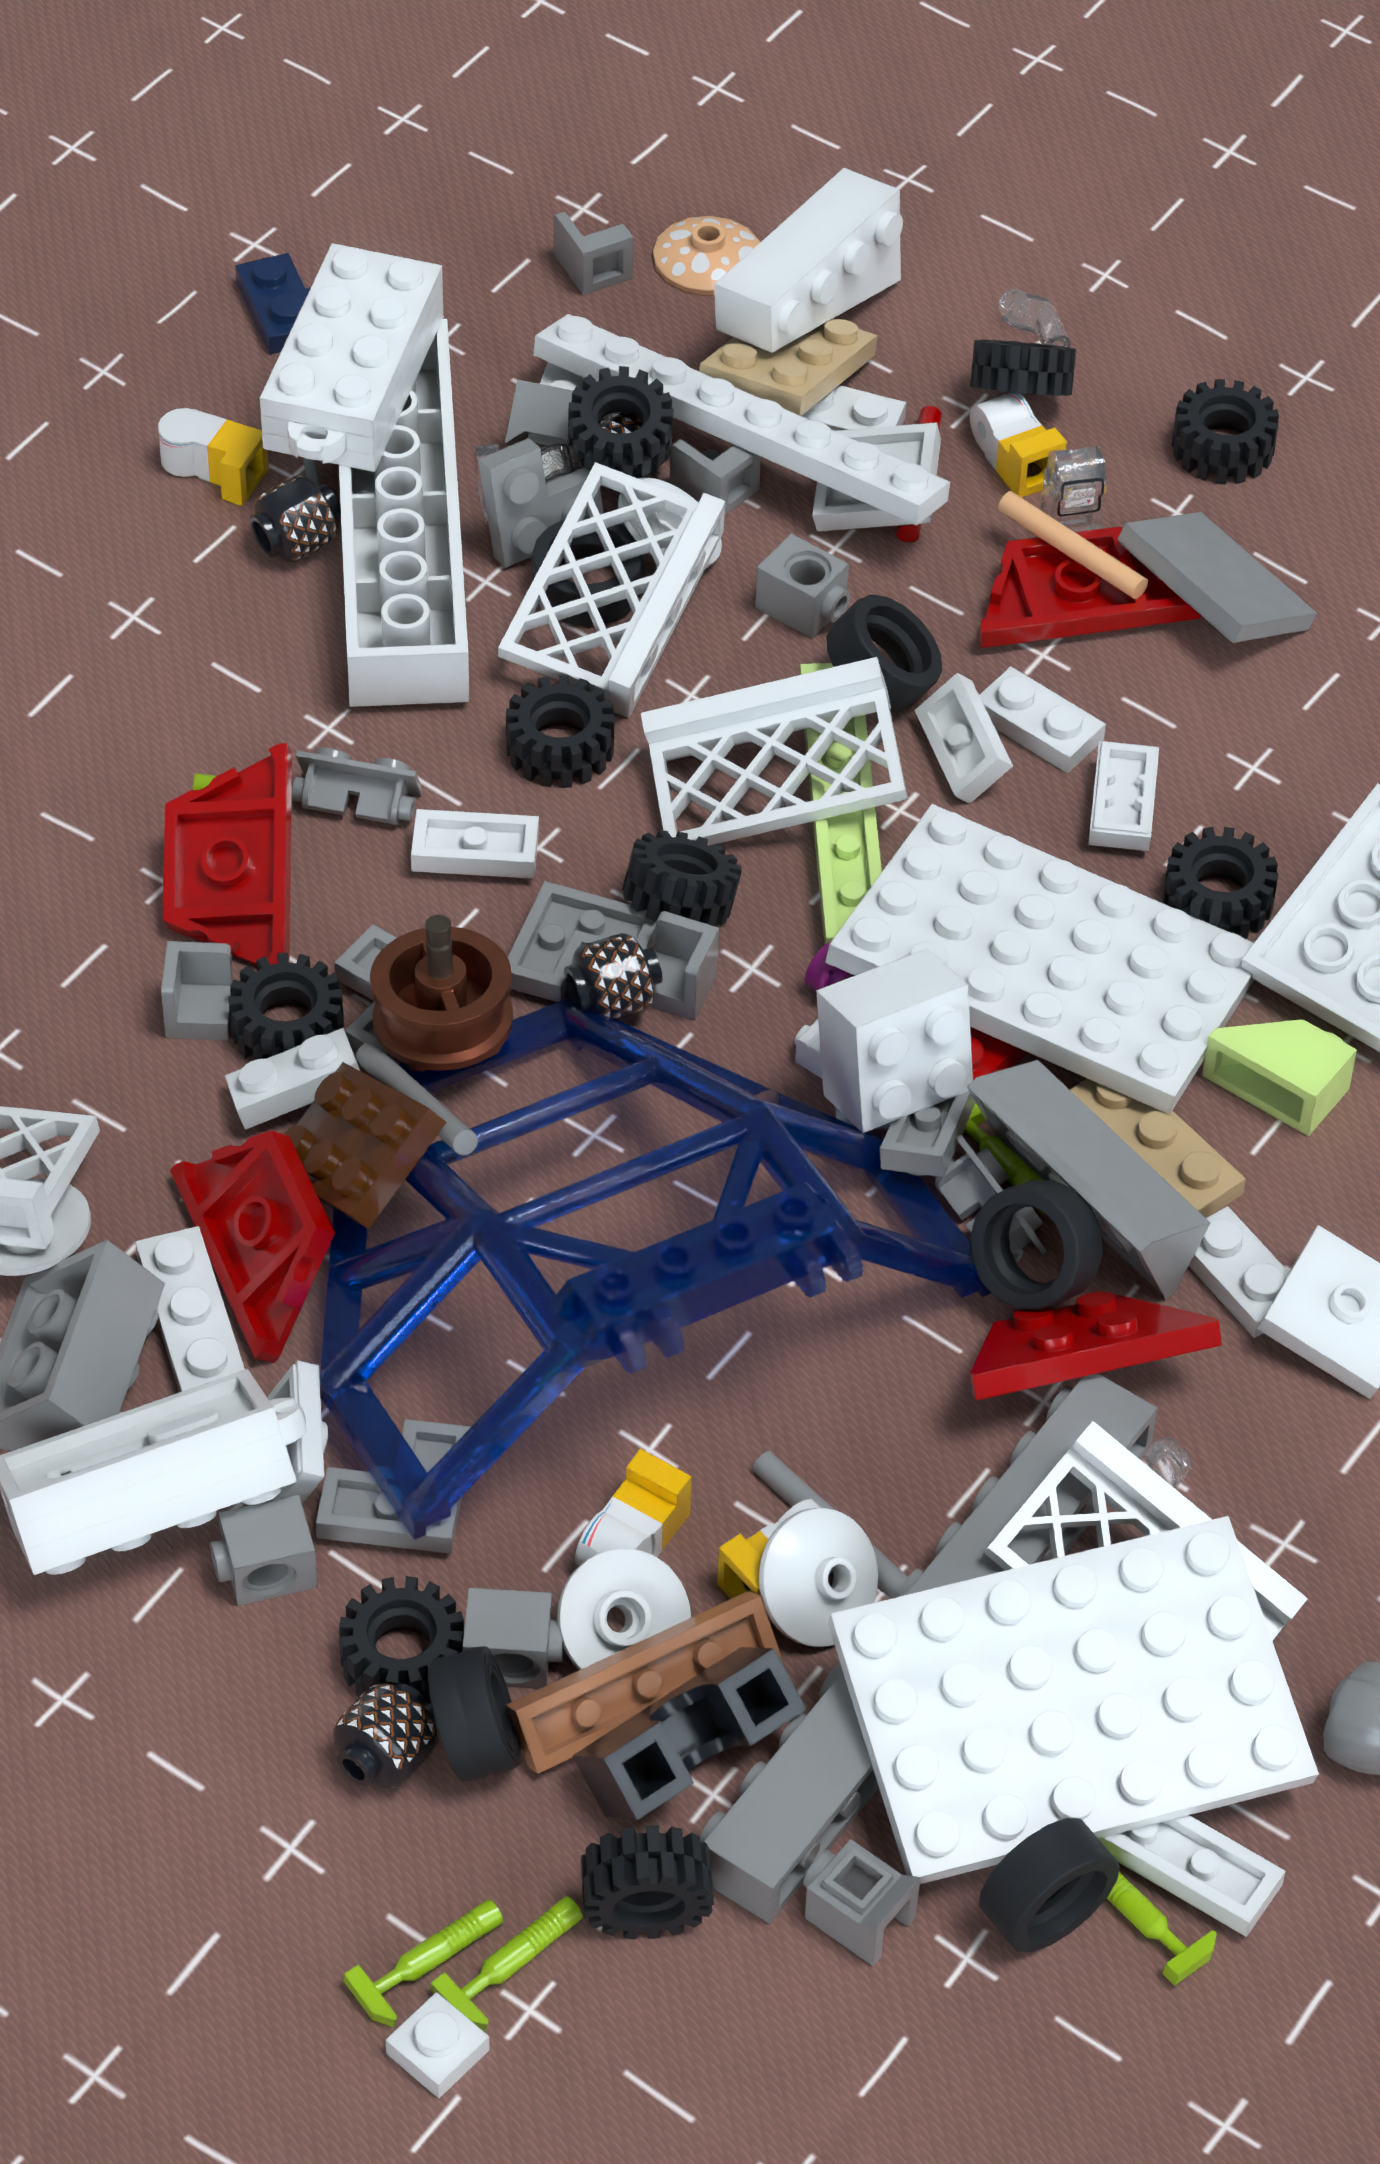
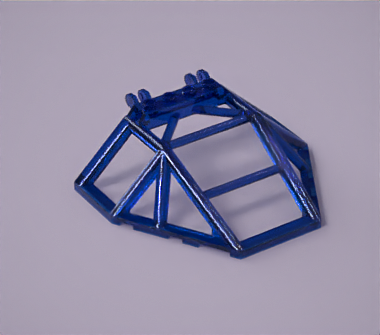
M565 999L514 1019L511 1033L496 1055L477 1064L454 1070L413 1071L406 1068L403 1063L398 1064L423 1088L431 1093L567 1039L577 1051L584 1048L621 1069L470 1128L476 1134L478 1143L475 1150L468 1155H459L443 1140L432 1143L405 1180L444 1216L445 1220L366 1249L368 1229L334 1209L332 1228L335 1234L330 1247L320 1368V1397L368 1471L374 1477L412 1538L416 1540L426 1535L427 1526L451 1516L452 1506L585 1368L615 1357L621 1363L622 1368L624 1367L626 1372L631 1374L646 1367L647 1357L642 1344L653 1341L659 1347L660 1352L662 1351L663 1355L669 1358L684 1351L685 1341L680 1328L792 1281L797 1286H800L805 1296L811 1298L826 1291L827 1281L822 1270L823 1268L831 1266L834 1271H837L842 1281L845 1280L847 1283L863 1276L862 1273L864 1271L862 1267L864 1265L861 1260L954 1287V1290L961 1298L977 1291L984 1297L991 1294V1292L982 1284L977 1269L972 1262L971 1243L919 1176L907 1172L881 1169L880 1147L884 1139L868 1132L862 1133L853 1125L618 1020L613 1021L591 1010L582 1012L579 1009L580 1004L573 1003L571 999ZM648 1085H653L722 1122L719 1125L501 1213L496 1211L449 1166ZM738 1145L712 1220L634 1252L535 1228ZM803 1150L863 1169L864 1173L914 1238L856 1220ZM761 1162L782 1192L745 1206ZM529 1254L592 1270L568 1279L556 1294ZM482 1260L544 1351L427 1473L367 1383V1380L469 1271ZM412 1273L360 1328L363 1289Z

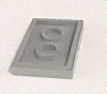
M1202 512L1128 522L1124 524L1117 539L1125 549L1232 643L1309 630L1317 615L1315 610Z

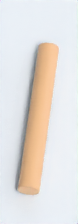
M1007 492L1000 500L998 510L1133 599L1139 598L1145 591L1148 580L1014 492Z

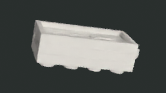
M334 243L331 244L260 396L263 449L294 455L296 458L300 456L306 459L323 461V464L333 463L372 472L376 471L443 319L442 265Z
M245 1369L0 1455V1493L13 1532L33 1575L45 1571L51 1575L63 1574L80 1567L85 1562V1557L110 1548L114 1551L131 1550L148 1542L151 1534L174 1525L180 1528L199 1526L213 1519L217 1514L216 1511L239 1502L246 1505H254L275 1498L281 1493V1487L297 1482L286 1445L295 1442L306 1434V1417L303 1408L295 1404L294 1398L268 1400L250 1371Z

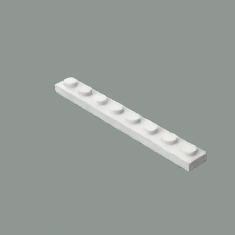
M567 314L535 335L534 356L584 378L591 374L597 382L599 381V370L609 367L611 377L619 376V366L629 367V377L633 378L636 377L639 369L648 372V385L657 378L664 384L663 394L669 392L672 398V409H674L673 418L916 526L948 501L950 482L929 473L924 467L906 463L879 451L876 446L870 443L858 442L831 430L829 426L822 422L808 420L783 409L777 402L761 399L734 387L727 380L708 376L686 366L679 359L665 357L640 346L638 342L631 338L620 337L592 325L586 318Z

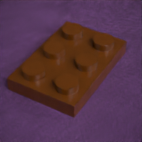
M342 1062L334 1073L328 1075L320 1083L315 1092L313 1103L299 1122L290 1127L284 1134L290 1136L319 1200L369 1229L447 1122L425 1105Z

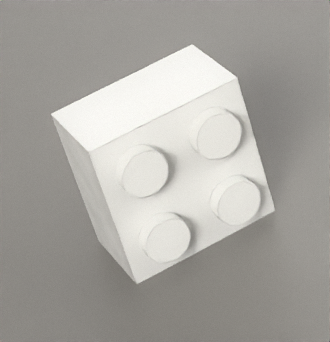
M928 948L816 990L824 1096L862 1133L969 1091L967 1086L973 1081L968 984Z

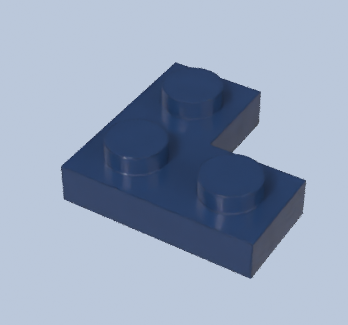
M289 253L235 265L237 285L270 355L282 351L311 287L305 289Z

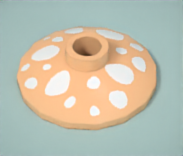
M714 216L691 217L670 225L658 236L653 249V259L656 271L668 284L686 293L711 296L714 295V283L754 249L760 241L749 228L731 219Z

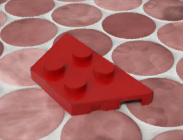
M1120 526L1075 533L1148 580L1145 591L1137 599H1133L1040 537L1007 541L1001 559L1000 572L996 576L991 590L989 607L985 618H982L979 645L980 648L1136 628L1201 619V615L1117 540L1122 531Z
M279 743L269 748L268 750L271 755L239 772L233 767L214 777L205 788L190 790L165 803L163 922L168 929L196 941L228 944L231 946L232 956L257 966L256 960L267 956L270 965L277 964V953H288L290 963L292 751L287 743Z
M269 1130L248 1138L240 1146L230 1144L213 1150L212 1159L201 1163L179 1162L170 1169V1172L195 1227L199 1226L209 1259L254 1359L274 1363L282 1353L335 1232L290 1136Z
M1110 1292L1084 1294L1077 1298L1076 1304L1055 1309L1047 1307L1042 1310H1017L1013 1314L1014 1318L993 1322L970 1371L973 1397L976 1400L1222 1346L1219 1320L1215 1317L1123 1295H1115Z

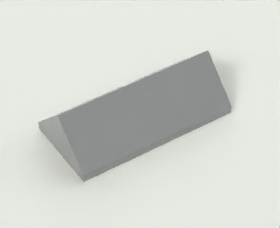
M1038 1060L976 1077L967 1088L993 1134L1006 1143L1043 1180H1054L1074 1189L1091 1206L1101 1228L1102 1240L1165 1300L1174 1294L1210 1222Z

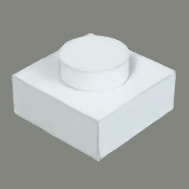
M437 1992L385 2040L386 2054L438 2099L490 2050L489 2036Z

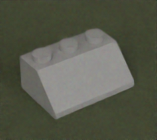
M110 1241L100 1242L60 1261V1263L24 1278L0 1342V1449L14 1451L120 1413L127 1390L132 1386L139 1374L140 1365L138 1359L145 1339L158 1320L156 1308L165 1283Z

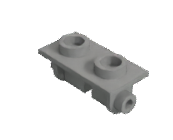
M317 748L315 753L297 750L296 758L306 778L296 777L294 779L292 801L302 802L303 809L345 816L351 794L359 796L355 812L357 818L392 825H399L401 820L412 821L416 798L409 797L407 794L422 797L423 790L416 771L410 770L407 764L390 758H377L374 764L351 760V756L347 753L333 748Z
M960 1135L956 1139L966 1154L958 1160L951 1159L944 1177L935 1176V1187L939 1193L943 1194L963 1221L980 1207H983L991 1196L1003 1191L1000 1185L1007 1181L1009 1177L987 1147L978 1154H975L963 1136ZM1025 1207L1013 1215L1009 1239L1010 1250L1016 1263L1023 1256L1022 1248L1031 1241L1042 1255L1047 1252L1034 1233L1037 1228L1043 1225V1222L1032 1207ZM975 1218L966 1224L970 1232L972 1231Z

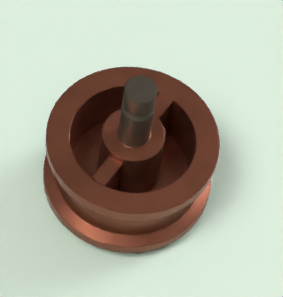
M433 915L426 920L425 928L408 932L391 941L376 956L370 971L371 992L375 1000L372 1015L373 1029L380 1045L392 1057L401 1061L406 1068L413 1071L460 1069L477 1064L496 1055L508 1039L513 1026V1008L508 996L511 989L512 976L511 966L506 954L494 941L478 932L451 927L450 919L444 915Z

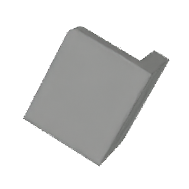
M566 212L554 215V256L582 295L633 279V236L624 224L583 236Z
M680 439L671 445L670 484L680 488L697 502L700 501L703 493L726 501V515L759 491L761 456L736 445H733L721 455L712 449L700 453Z
M666 911L660 913L656 921L655 953L661 966L663 981L661 984L654 985V1001L650 1007L693 1021L696 1020L717 978L718 927Z
M167 941L161 985L166 1038L229 1041L230 1013L228 996H231L230 986L233 982L230 945L225 943Z

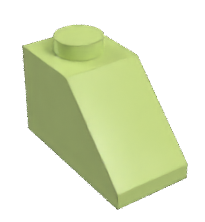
M1303 1019L1215 1028L1208 1036L1202 1076L1309 1137L1349 1090L1357 1049L1346 1044L1337 1035L1325 1032Z

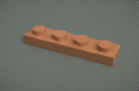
M749 1590L506 1704L528 1768L539 1774L573 1758L572 1755L740 1647L774 1648L779 1658H782L761 1596Z

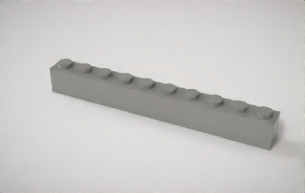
M1098 1373L1082 1377L1073 1389L1068 1386L1063 1387L1054 1398L1048 1410L1046 1423L1037 1434L1032 1431L1024 1434L1012 1453L1010 1467L1000 1479L991 1476L984 1483L975 1498L973 1512L962 1525L954 1522L947 1528L937 1545L935 1559L925 1571L917 1568L908 1576L900 1589L898 1597L1005 1571L984 1553L985 1550L1091 1422L1094 1421L1141 1460L1152 1446L1158 1407ZM1068 1472L1056 1486L1059 1516L1093 1514L1094 1507L1091 1490ZM1045 1501L1032 1517L1047 1516ZM1087 1526L1061 1528L1064 1554L1068 1552ZM1049 1528L1020 1530L1007 1546L1029 1565L1052 1559ZM840 1663L826 1677L819 1692L820 1700L807 1715L802 1712L791 1719L780 1738V1749L767 1764L759 1761L751 1768L741 1784L738 1794L739 1799L727 1814L721 1811L715 1813L707 1822L700 1835V1843L706 1842L709 1847L713 1889L768 1924L774 1921L801 1887L805 1875L815 1859L823 1851L830 1850L879 1789Z

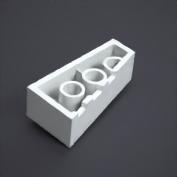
M843 168L714 283L716 330L773 353L900 281V234L903 227V218L900 215V189Z

